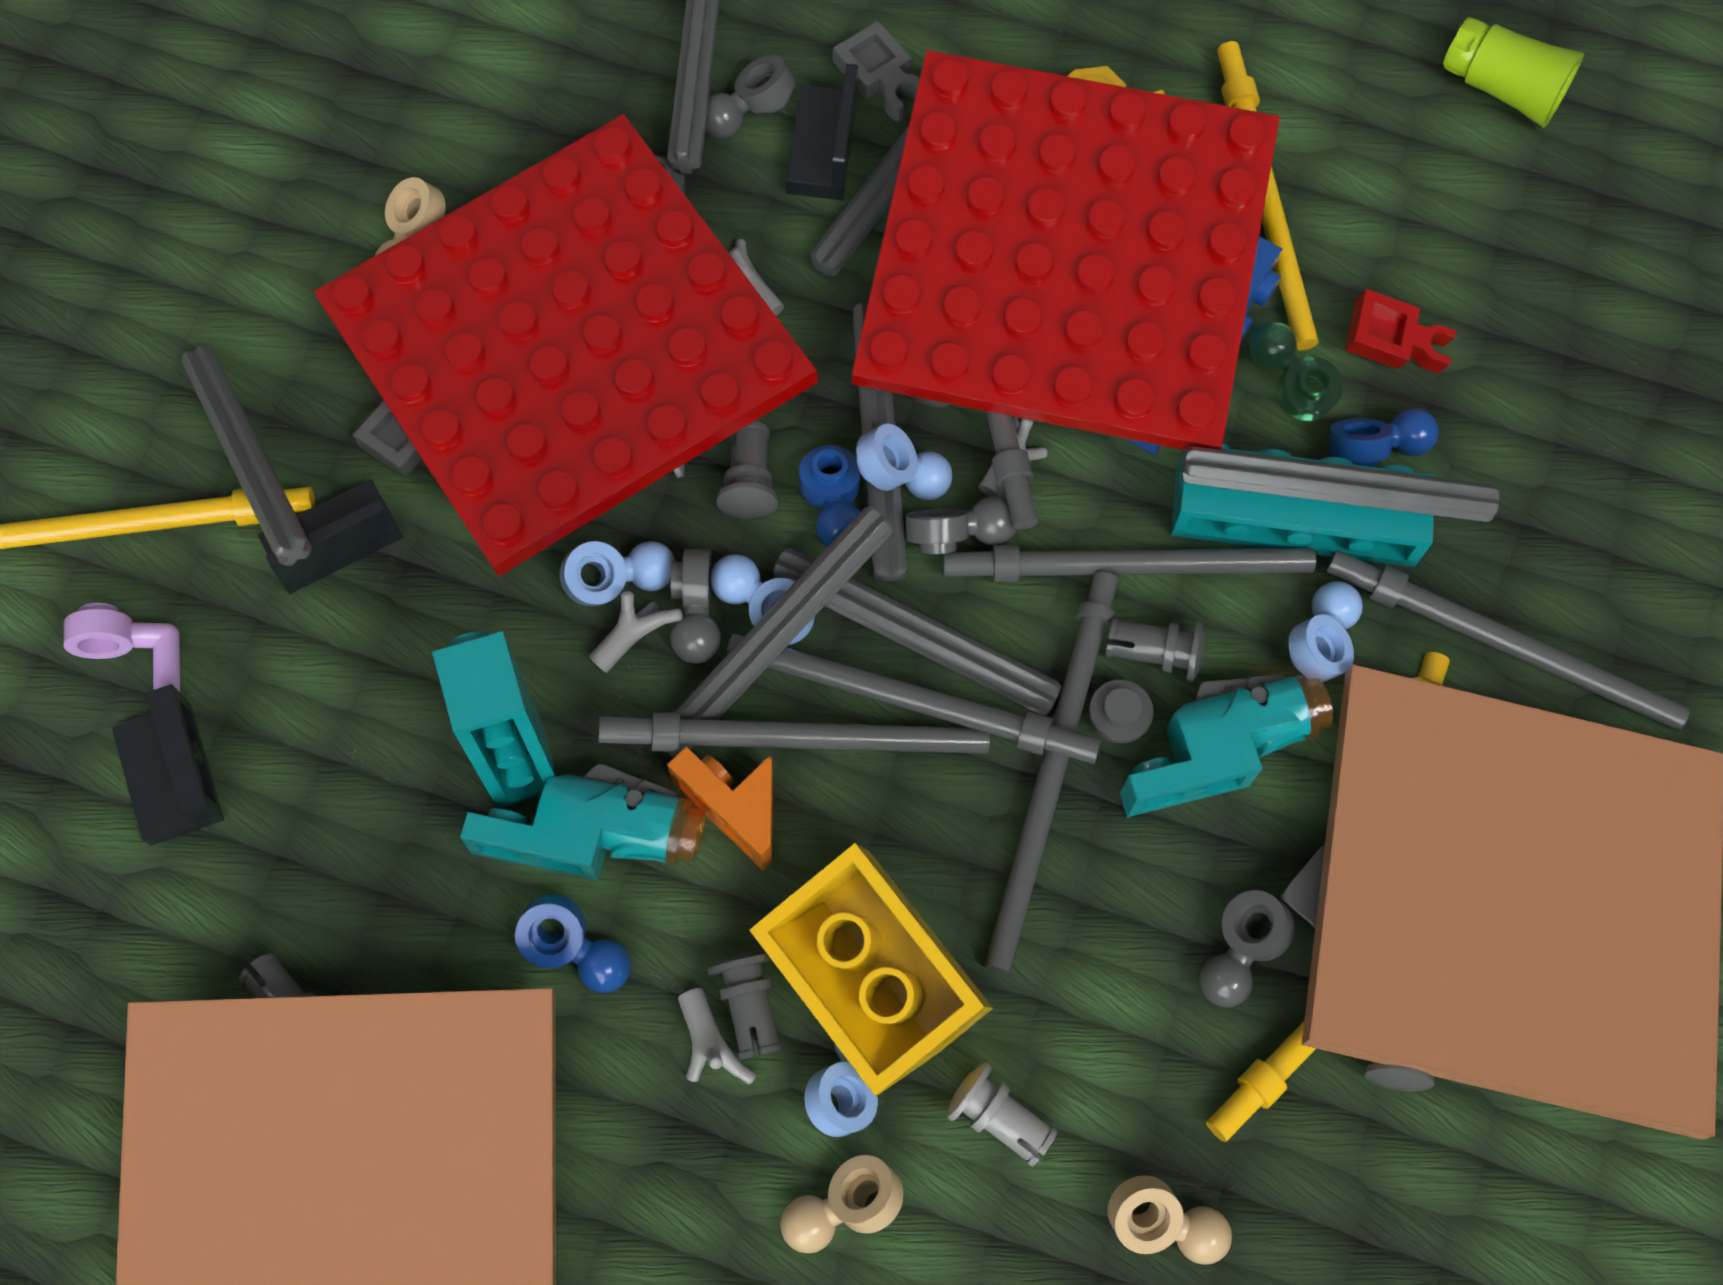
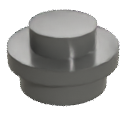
M1113 680L1103 684L1095 691L1089 704L1088 713L1092 727L1101 737L1114 743H1130L1141 738L1147 732L1153 720L1154 709L1149 695L1142 687L1127 680Z

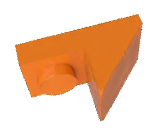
M685 747L667 764L672 784L764 871L772 863V757L769 756L732 791L730 787L734 784V780L718 761L710 755H706L700 760L692 751Z

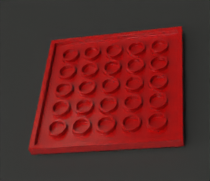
M926 50L852 371V385L1186 451L1192 446L1221 450L1280 116Z
M624 114L313 291L498 577L818 383L816 368Z

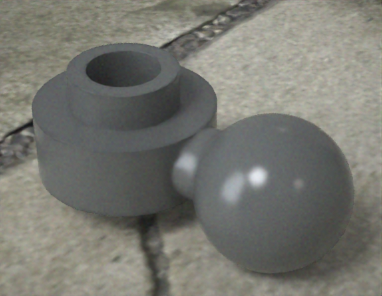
M766 55L754 60L738 75L735 81L734 93L731 95L726 93L710 95L705 133L714 139H729L740 131L744 121V114L747 111L752 113H773L784 107L795 87V77L783 58L778 55Z
M989 496L981 499L970 511L936 508L917 510L905 515L906 539L908 542L919 544V551L924 554L955 552L957 550V542L968 539L969 535H974L980 542L987 545H1001L1009 541L1017 531L1013 527L1007 499L999 496Z
M684 549L683 561H672L671 598L683 599L684 609L682 620L676 622L671 630V647L681 660L692 664H700L710 660L715 656L721 644L720 629L715 621L709 617L712 593L710 584L712 571L711 549Z
M1260 890L1245 891L1229 902L1222 917V933L1230 947L1226 953L1218 954L1208 959L1202 966L1199 974V986L1208 1001L1224 1008L1241 1004L1252 991L1253 975L1250 970L1252 962L1275 959L1288 949L1294 937L1295 923L1293 915L1285 903L1273 895ZM1263 918H1269L1271 922L1269 933L1264 938L1257 939L1254 933L1256 924Z

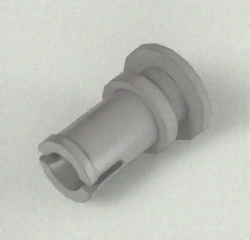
M985 1061L975 1068L959 1085L950 1102L946 1118L954 1121L963 1112L972 1119L970 1127L977 1133L985 1129L1026 1160L1025 1163L1033 1167L1040 1160L1038 1153L1044 1156L1053 1143L1058 1130L1046 1124L1008 1095L1011 1087L1003 1081L995 1085L987 1079L992 1069V1064Z

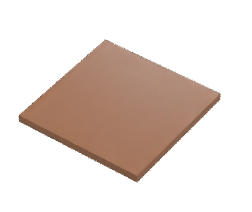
M1352 664L1345 672L1302 1045L1375 1063L1415 1068L1427 1072L1434 1077L1700 1140L1714 1137L1723 859V753Z
M548 988L128 1003L116 1285H556V990Z

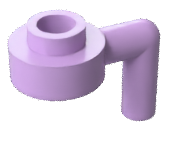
M107 603L85 604L77 612L65 618L64 649L70 654L89 659H108L122 656L132 648H153V690L172 684L180 692V633L174 625L169 623L133 622L128 615L119 612L116 606Z

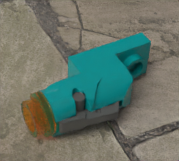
M1283 675L1250 677L1248 679L1202 682L1197 690L1195 701L1186 703L1176 711L1166 728L1175 764H1171L1168 757L1143 762L1132 769L1133 774L1129 775L1119 794L1126 816L1131 817L1249 787L1263 769L1259 758L1292 743L1316 738L1320 730L1331 727L1333 711L1326 687L1318 678L1306 680L1301 675L1285 678Z
M598 764L584 777L575 775L548 777L541 794L533 826L527 825L528 819L525 816L509 810L492 808L489 810L488 816L467 812L460 838L473 855L599 881L606 850L612 851L610 857L613 859L656 860L678 865L680 859L695 862L703 838L706 810L692 807L691 800L677 797L674 791L649 781L641 780L604 764Z

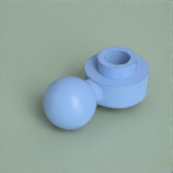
M889 423L882 424L863 434L858 440L856 448L858 469L861 475L876 488L890 491L905 484L912 495L922 500L937 499L949 489L952 482V469L947 459L939 453L932 451L916 454L911 440L899 427Z
M598 541L586 542L572 549L563 559L560 567V582L564 592L574 602L584 606H599L615 599L623 590L626 582H632L638 588L646 591H657L666 587L671 582V563L675 561V557L668 547L655 541L643 542L632 549L628 557H622L609 544ZM585 564L594 565L600 572V581L595 587L588 586L581 578V569Z
M731 554L721 558L714 565L710 575L712 590L720 600L729 604H742L745 602L749 604V617L753 626L760 621L796 582L788 578H775L762 583L760 582V573L755 563L748 557L739 554ZM815 617L789 645L799 642L810 632Z
M1334 581L1320 587L1312 600L1311 608L1314 617L1296 625L1289 636V653L1293 665L1306 678L1314 682L1322 683L1345 673L1353 664L1354 649L1346 629L1352 627L1359 620L1362 614L1363 603L1358 591L1345 582Z
M835 1044L836 1053L841 1061L819 1070L810 1078L805 1089L804 1100L807 1114L818 1130L832 1137H843L864 1129L872 1122L877 1111L878 1096L872 1093ZM831 1093L836 1097L838 1101V1111L835 1109L832 1103Z

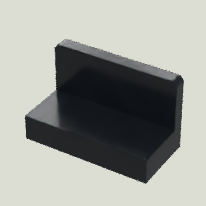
M846 64L843 89L801 84L786 179V194L844 200L857 108L858 65Z
M372 479L296 515L312 548L307 559H298L293 566L279 563L264 532L257 534L267 553L266 559L289 595L403 538Z
M172 684L146 692L151 710L150 714L118 724L113 728L142 840L150 846L224 821L192 705Z

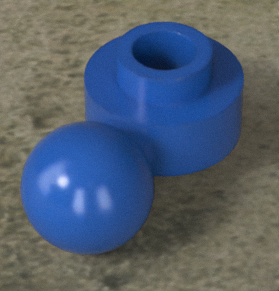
M1409 408L1401 411L1393 418L1390 424L1366 418L1341 420L1330 427L1329 454L1332 457L1348 459L1353 465L1377 467L1379 461L1389 458L1392 448L1406 456H1420L1430 451L1436 444L1439 435L1438 424L1429 412L1420 408Z
M833 445L820 446L811 450L804 456L799 467V488L802 496L812 506L823 509L816 520V533L819 540L827 548L860 513L858 508L850 504L857 497L860 490L861 473L857 466V458L847 449ZM825 469H834L839 472L835 474H825L821 471Z
M558 895L541 896L530 902L523 910L516 925L515 941L522 956L530 963L543 968H557L572 961L577 964L578 975L582 983L588 989L597 993L616 991L625 984L631 972L630 956L620 943L610 939H599L592 942L585 938V917L580 908L568 898ZM546 919H556L563 925L564 932L558 935H551L543 929L541 922Z

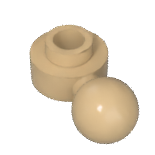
M417 177L401 181L390 193L385 206V220L388 227L395 232L394 238L384 242L376 251L375 256L444 217L446 203L442 192Z
M872 1155L853 1157L843 1163L833 1175L828 1189V1198L823 1200L817 1196L804 1195L795 1198L785 1207L780 1220L781 1234L785 1242L792 1249L808 1254L824 1249L831 1242L836 1226L842 1222L859 1233L880 1231L896 1218L901 1209L904 1197L902 1182L899 1176L878 1157ZM878 1191L874 1201L865 1207L868 1196Z
M1153 1176L1130 1178L1116 1188L1109 1200V1222L1120 1242L1127 1249L1135 1253H1157L1176 1241L1180 1251L1187 1259L1197 1264L1208 1265L1224 1258L1231 1247V1227L1227 1219L1219 1211L1201 1206L1183 1213L1181 1204L1170 1187L1159 1178ZM1151 1202L1150 1207L1144 1213L1132 1214L1133 1210L1140 1204Z

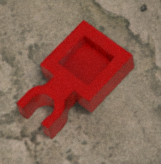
M1365 289L1355 299L1344 350L1396 369H1400L1412 357L1420 367L1438 374L1450 365L1451 357L1437 353L1433 349L1431 342L1444 347L1455 338L1456 330L1441 325H1433L1431 327L1417 324L1420 312L1419 307Z

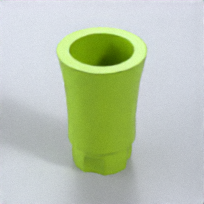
M1468 17L1459 28L1451 43L1443 64L1444 68L1448 71L1465 77V83L1503 101L1542 128H1545L1566 95L1581 65L1584 52L1550 45L1518 34L1498 24H1494L1491 27L1482 21Z

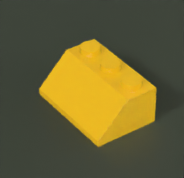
M856 843L750 929V932L875 1096H878L937 1055L993 1009L988 1000L871 852Z

